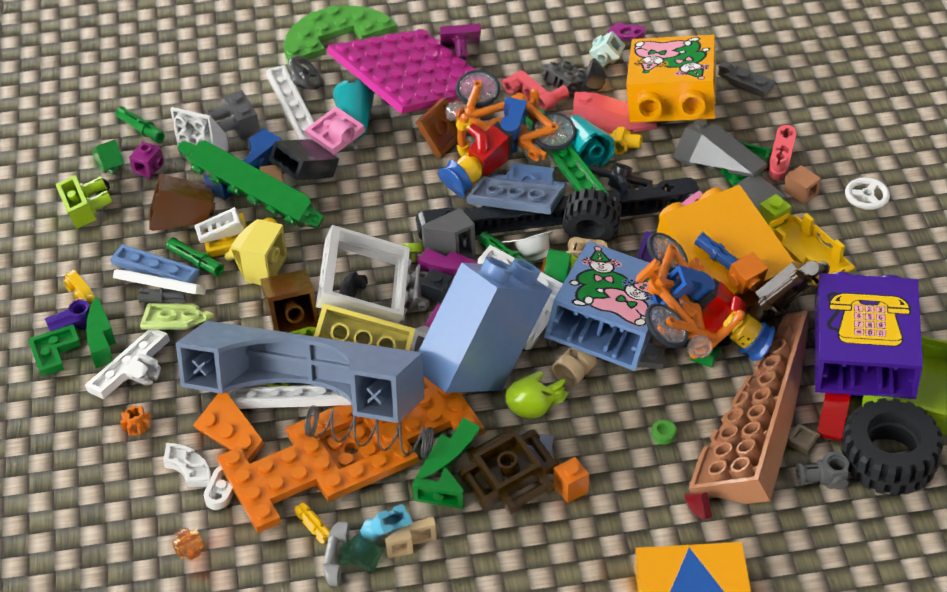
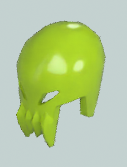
M542 371L530 374L513 382L508 387L505 393L506 404L514 414L524 419L540 418L557 403H561L566 399L569 392H566L564 390L565 387H562L566 379L546 387L538 382L544 377ZM542 391L547 392L550 395H544Z

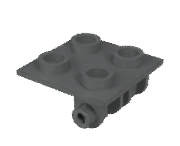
M565 60L559 63L550 62V64H542L540 66L545 69L541 74L543 80L556 88L562 85L566 86L569 91L568 95L575 94L577 90L576 84L583 83L587 72L577 69L572 62Z

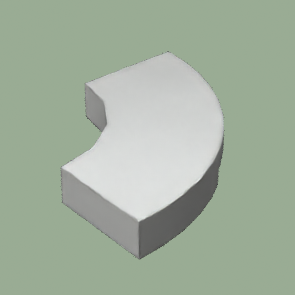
M166 443L164 467L175 469L182 473L187 487H207L211 479V472L206 460L195 453L194 449L190 447Z

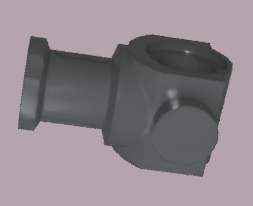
M830 452L823 459L817 460V464L803 465L797 463V482L800 486H804L805 483L819 481L821 485L829 489H843L848 485L849 461L842 452Z

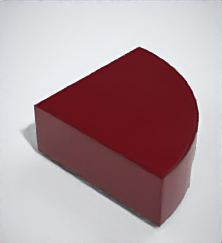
M707 492L684 494L688 507L697 517L701 519L712 518Z

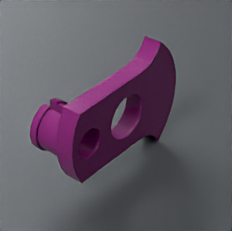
M620 21L611 26L606 34L613 31L620 40L632 41V39H644L646 28L639 25H626Z

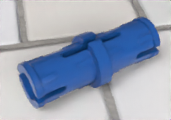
M704 232L695 240L694 244L710 255L711 260H716L728 270L732 263L739 260L730 254L723 244H718Z

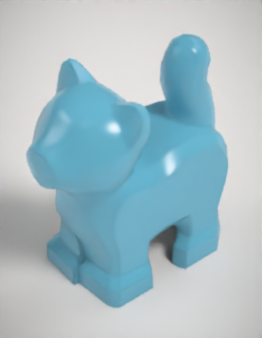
M403 504L393 507V510L389 512L387 510L378 512L375 518H369L364 522L361 528V535L371 541L378 542L381 535L411 525L410 514L407 513Z

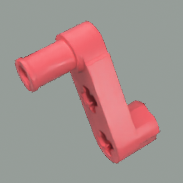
M522 70L502 80L503 87L509 95L519 92L524 94L527 100H530L531 90H538V108H541L543 111L554 107L557 102L569 97V91L566 86L562 85L551 92L546 91Z
M783 125L777 130L769 162V177L774 181L783 180L789 169L796 139V130L790 125Z

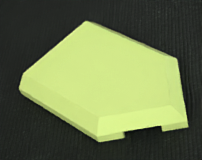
M148 303L140 327L142 330H187L214 318V314L209 311H200L199 307L195 304Z

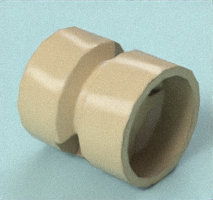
M570 347L552 365V371L559 381L566 379L564 385L575 387L596 366L597 358Z

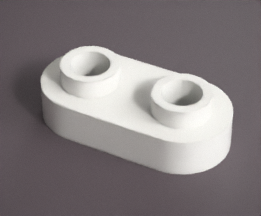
M221 466L215 469L204 491L205 503L208 508L213 510L225 508L230 503L234 494L231 484L224 480L226 476Z

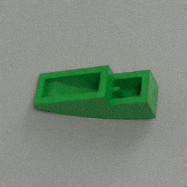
M97 297L93 299L89 309L86 328L87 341L95 369L108 365L113 361L109 346L116 344L111 325Z
M463 417L451 438L441 434L416 478L431 479L443 472L444 467L449 468L472 445L480 433L481 427Z

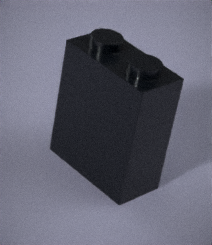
M312 139L275 141L269 161L296 180L333 178L339 158Z

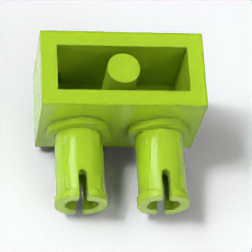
M74 175L56 184L66 211L76 229L97 220L94 214L96 210L113 203L107 190L90 198L93 194L107 189L101 176L88 183L80 184L78 178Z

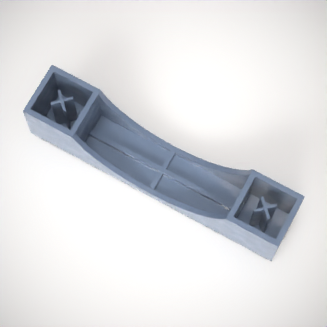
M213 321L204 322L176 342L181 387L223 394L231 390L258 384H311L328 388L344 396L352 405L353 416L399 423L425 398L422 352Z

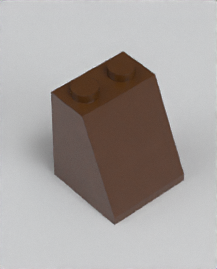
M160 173L149 209V230L156 231L195 225L207 220L209 215L213 216L216 203H213L215 195L212 194L211 186Z
M305 269L260 279L265 304L274 331L289 333L306 327H317L319 312L316 307L314 287Z

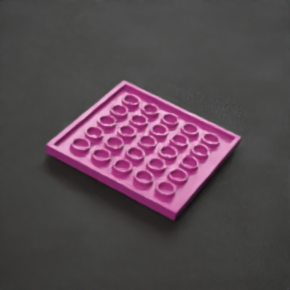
M424 29L410 32L403 31L398 34H386L385 36L370 37L362 40L356 39L345 43L339 42L328 45L327 53L400 114L431 108L442 98H446L449 104L462 102L456 94L457 81L463 74L477 70L468 65L464 59L456 57L451 49L440 44L439 40L432 37ZM480 74L465 78L460 85L461 95L466 100H469L474 81L476 80L482 82V95L480 98L494 95L496 92V86L488 78Z

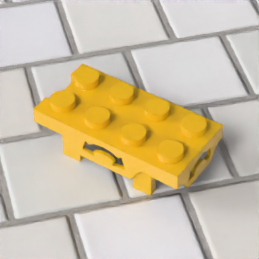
M786 213L769 223V227L795 263L806 264L809 261H824L830 266L828 274L836 272L851 273L856 270V267L843 256L845 245L838 239L834 241L816 224L814 225V219L808 213L803 215V220L797 215L791 216L789 213ZM782 224L781 226H779V227H777V228H772L773 225L778 226V225ZM822 240H823L825 243H828V244L830 243V244L833 246V248L827 246L826 244H824V243L822 242Z

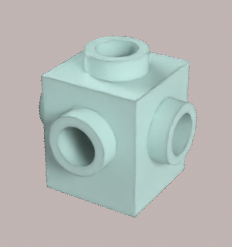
M611 31L603 37L601 35L593 41V47L589 53L603 67L609 63L613 64L619 59L625 44Z

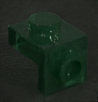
M357 534L350 541L346 539L339 550V553L342 555L338 564L343 566L349 561L371 574L375 571L384 549Z

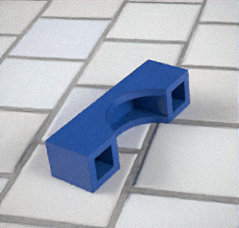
M264 128L248 139L250 154L242 161L259 170L260 166L271 165L272 162L269 161L274 142L282 141V138ZM203 174L205 185L211 186L214 195L226 200L233 194L227 189L228 186L222 183L219 186L210 181L209 176Z

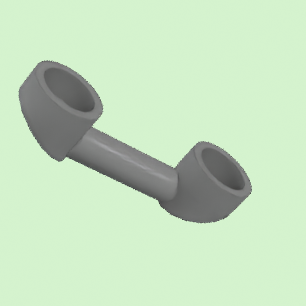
M349 522L336 523L328 536L322 568L329 586H339L341 566L333 564L338 542H348Z

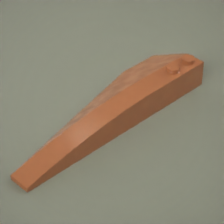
M808 310L786 314L775 331V339L772 341L770 349L762 360H757L754 365L755 372L753 375L747 376L731 402L732 409L723 415L721 419L723 424L720 429L714 430L710 436L712 442L708 447L704 446L689 486L690 492H707L708 496L744 504L771 501L799 392L810 315Z

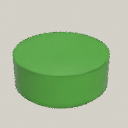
M659 420L652 426L651 437L658 444H670L676 438V426L668 420Z

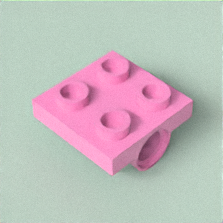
M338 107L333 108L305 129L306 136L333 155L365 132L363 124Z

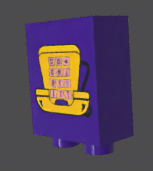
M847 272L819 273L815 303V392L916 399L923 368L918 279L901 278L897 275L879 277L852 275Z

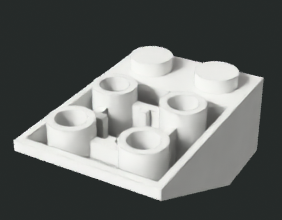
M171 107L177 145L182 140L197 145L199 141L205 140L226 152L229 151L226 133L211 116Z

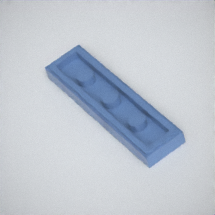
M124 244L110 258L111 264L134 272L194 283L200 275L197 268Z

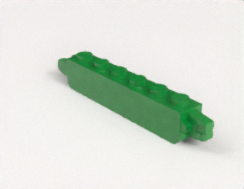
M185 140L178 143L179 152L187 159L193 172L201 176L203 173L209 176L210 181L219 186L221 183L228 186L227 189L237 196L239 194L246 196V200L255 206L261 204L266 207L265 210L271 215L276 216L279 214L283 216V220L292 226L296 224L301 227L307 225L318 229L323 222L324 216L313 208L309 196L205 140L199 141L197 145Z

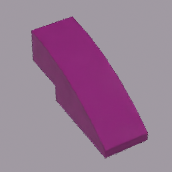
M428 248L417 259L418 264H420V272L426 271L429 273L431 269L451 275L452 279H454L461 263H478L453 251L445 256Z

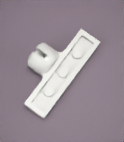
M147 330L85 384L87 391L105 399L127 379H132L143 385L153 384V381L147 378L157 380L161 367L157 364L158 360L152 358V356L170 341L168 334L160 330Z

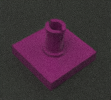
M480 23L440 26V44L444 46L455 45L456 57L461 58V52L464 60L469 58L467 44L480 43Z

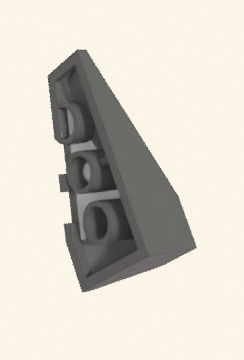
M697 119L685 128L673 154L674 159L689 166L696 167L698 164L707 165L710 170H715L716 167L727 169L728 173L748 177L756 176L767 167L765 161L717 124L706 119Z

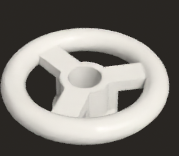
M864 177L851 181L846 186L845 196L857 208L875 210L887 204L890 192L881 181ZM870 184L862 190L853 189L857 185ZM877 187L883 193V198L880 201L874 196V191Z

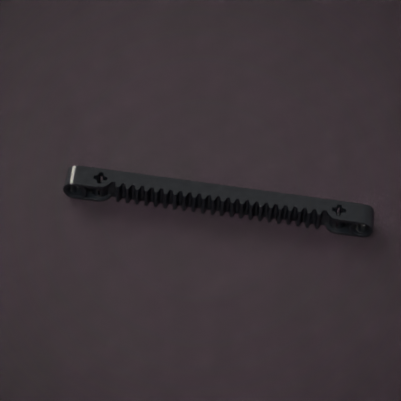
M679 178L661 181L657 187L647 184L645 189L641 185H639L637 190L633 186H630L629 191L621 190V192H618L616 189H613L610 194L613 195L612 197L619 200L618 203L622 206L621 217L662 212L670 204L682 203L699 191L695 179ZM563 196L552 214L496 207L487 208L486 206H482L481 209L473 206L471 211L465 207L463 212L475 224V236L481 235L485 231L493 234L556 226L563 223L568 198ZM440 208L418 213L415 220L419 238L422 240L421 225L457 209Z

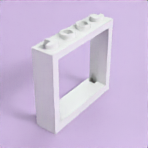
M332 225L324 244L316 307L322 309L323 303L397 324L400 321L404 322L407 308H404V305L409 295L406 287L410 281V274H407L412 262L409 259L410 248ZM338 248L395 265L391 308L332 292Z

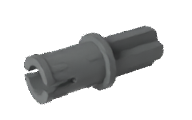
M162 287L160 290L140 288V294L138 295L139 303L184 304L186 298L185 292L164 290Z

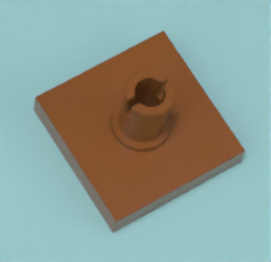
M446 98L439 99L415 122L421 136L426 139L436 157L443 156L458 141L456 117L453 118L454 111Z

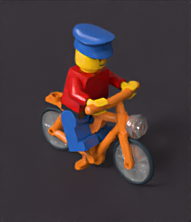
M474 70L467 72L459 78L456 84V94L467 105L466 108L461 105V102L455 101L454 103L451 102L445 111L447 114L446 118L449 121L454 120L457 122V149L462 157L456 162L449 160L446 168L439 169L438 176L445 186L460 198H464L466 192L472 189V185L481 176L486 177L505 164L519 147L528 151V156L534 161H538L539 158L545 161L547 153L533 144L551 151L568 147L576 137L575 124L569 117L561 113H541L538 110L539 91L536 89L531 90L529 101L524 94L516 93L511 98L506 97L504 102L488 106L499 96V81L494 75L486 71ZM504 110V117L493 118L488 122L477 119ZM526 116L533 121L530 132L526 128ZM467 132L475 137V142L471 146L466 140Z
M660 232L651 234L647 239V249L653 260L636 276L635 281L641 284L645 279L650 278L647 290L651 294L654 304L647 307L645 321L653 336L670 348H681L691 338L688 343V352L692 359L708 356L712 349L729 335L732 341L741 346V353L748 354L749 358L753 361L762 359L772 345L775 327H769L766 322H759L749 314H745L746 305L744 301L721 281L719 282L715 278L712 279L710 275L703 272L704 266L699 264L698 258L694 257L688 264L685 251L672 237Z

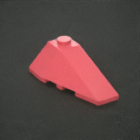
M575 92L573 115L582 116L607 133H612L617 127H625L632 133L657 129V121L629 123L627 102L598 93Z

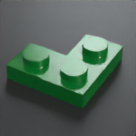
M73 324L28 339L41 377L64 370L59 353L81 346Z

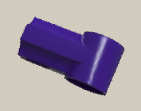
M83 299L75 300L69 305L67 310L45 318L49 331L72 324L79 330H85L90 309L89 303Z

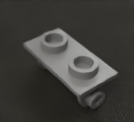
M418 264L414 272L409 273L407 312H410L412 307L417 308L419 311H425L429 307V299L421 296L420 284L428 272H420V264Z

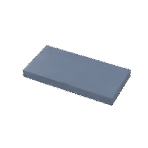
M483 176L468 194L467 204L552 214L565 195V187Z

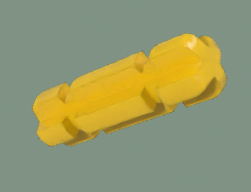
M300 503L294 509L296 516L303 520V524L313 535H317L316 538L320 543L325 544L328 541L330 530L327 526H323L324 523L310 510L311 508L306 503Z

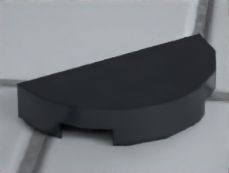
M595 58L589 62L581 87L586 92L599 91L606 83L605 71Z

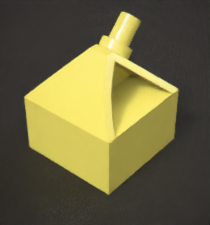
M257 219L235 239L229 252L225 254V259L227 261L235 259L245 282L261 285L260 279L278 274L287 258L283 225Z

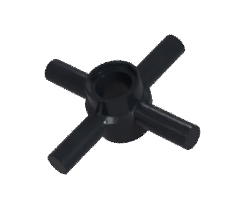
M614 163L612 170L589 165V170L594 175L609 178L608 185L617 190L625 191L629 188V184L641 185L647 188V184L651 186L653 184V180L631 175L633 168L625 164Z

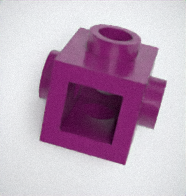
M143 141L129 156L132 173L150 179L164 163L161 147Z

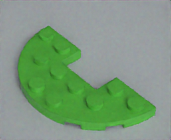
M332 5L325 9L310 12L309 15L296 22L285 37L284 54L286 62L289 66V60L293 56H301L310 60L325 55V47L321 42L351 32H355L358 38L362 40L398 31L397 23L380 11L362 6Z

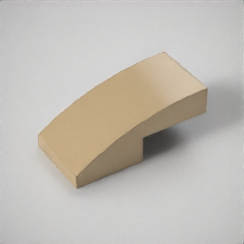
M434 517L413 522L411 525L402 527L385 539L387 558L413 554V545L437 540Z

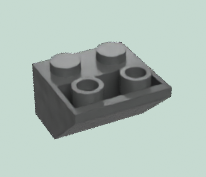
M461 208L421 225L423 252L428 248L445 256L451 251L467 258L476 256L475 224Z

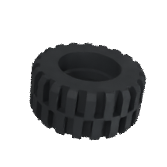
M881 398L877 402L872 400L864 403V407L859 406L849 416L841 445V452L849 461L848 472H851L850 476L857 482L861 481L863 487L867 489L873 488L876 490V493L880 494L888 492L890 495H899V493L903 492L905 495L913 493L914 489H922L927 483L931 482L935 472H937L943 449L940 427L936 426L937 422L931 415L927 416L926 410L921 407H915L914 403L909 401L904 403L896 398L892 400ZM879 439L895 440L907 446L911 452L904 454L888 453L879 449L872 442Z

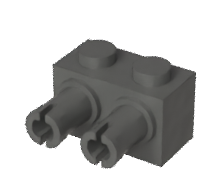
M242 90L223 96V105L206 110V115L211 116L214 121H217L216 123L224 132L235 130L240 139L253 136L260 131L257 113Z

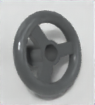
M301 56L290 58L289 69L292 82L298 87L304 86L310 90L318 89L321 86V77L315 66ZM309 77L315 78V84L309 83Z

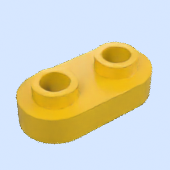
M75 270L66 273V279L63 282L67 290L74 292L76 300H86L89 306H91L95 297L89 286Z

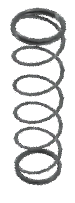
M312 405L306 415L304 431L305 435L309 438L314 437L316 439L321 437L326 432L329 424H331L332 436L337 443L345 440L353 427L354 438L359 447H364L368 444L376 430L377 443L382 451H387L391 448L398 433L400 447L404 455H410L416 449L421 436L422 458L427 459L432 450L434 441V429L432 427H427L425 430V426H422L414 448L411 452L405 453L401 437L402 422H399L398 429L389 447L383 449L379 441V420H376L369 439L365 444L361 445L358 443L356 436V416L353 417L345 437L342 440H337L333 431L334 409L331 410L329 421L319 436L314 435L319 419L318 407ZM314 410V420L311 428L310 419Z

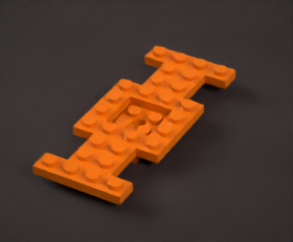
M425 376V398L400 421L402 422V446L405 453H409L413 449L410 444L417 442L422 426H425V430L427 427H432L434 434L449 427H452L455 431L464 417L481 427L478 436L485 434V427L460 392L446 393ZM337 405L320 412L314 435H321L329 421L331 410L334 409V436L337 440H342L347 434L354 417L352 405ZM314 415L311 416L310 419L311 428L313 425ZM356 416V436L359 444H365L369 439L376 419ZM305 419L285 427L286 434L293 444L292 446L249 464L240 447L216 456L219 466H221L224 475L231 484L233 491L257 533L281 524L280 516L273 504L315 486L318 491L321 490L329 503L419 463V458L415 451L407 456L403 454L399 442V433L391 448L387 451H382L377 443L376 430L368 444L364 447H359L354 438L353 427L347 438L341 443H337L334 440L331 424H329L326 432L321 437L316 439L314 437H307L304 431ZM379 420V441L383 449L388 448L391 444L399 423ZM352 448L358 450L354 454L347 453L346 451Z

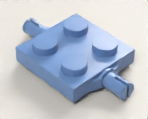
M512 163L506 175L495 173L492 175L493 178L564 186L566 189V182L553 181L554 168Z

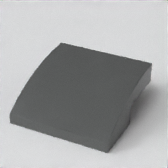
M759 174L754 177H747L735 185H740L758 211L760 203L775 194L786 200V196Z

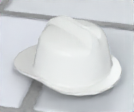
M553 231L540 233L525 239L503 241L502 243L513 241L524 259L536 261L547 257L548 250L550 249L549 235Z

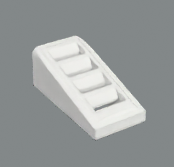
M235 207L194 225L200 243L238 235L245 229Z

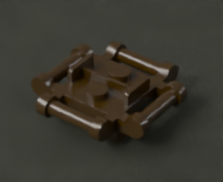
M809 261L806 264L792 262L755 292L760 299L750 309L749 315L756 320H760L762 318L771 319L775 316V313L782 314L783 310L790 307V303L809 287L817 286L819 273H829V264L824 261Z
M508 426L503 429V433L476 448L472 446L467 449L466 453L471 463L462 467L458 472L462 481L467 482L479 499V505L483 511H490L495 507L496 503L501 501L509 515H512L522 505L545 492L549 494L555 490L553 483L547 475L554 474V467L561 463L557 458L552 457L540 441V435L536 430L531 429L520 435ZM528 445H532V447L544 461L543 464L540 463V461L537 459V457ZM480 472L493 492L487 494L474 475ZM537 480L541 483L514 499L510 498L512 494Z

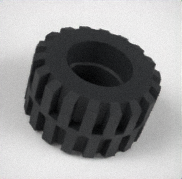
M593 188L573 192V195H569L565 206L562 223L565 233L569 234L571 238L580 237L603 240L606 243L612 241L619 231L622 206L618 203L619 200L612 197L613 195Z

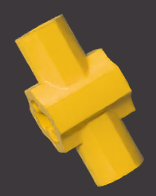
M617 127L612 133H608L615 141L616 155H623L625 151H628V148L642 147V134H631V131H628L625 127Z

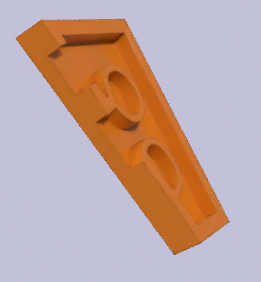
M227 392L223 394L218 393L193 425L196 430L230 451L240 447L249 463L254 460L265 445L264 441Z

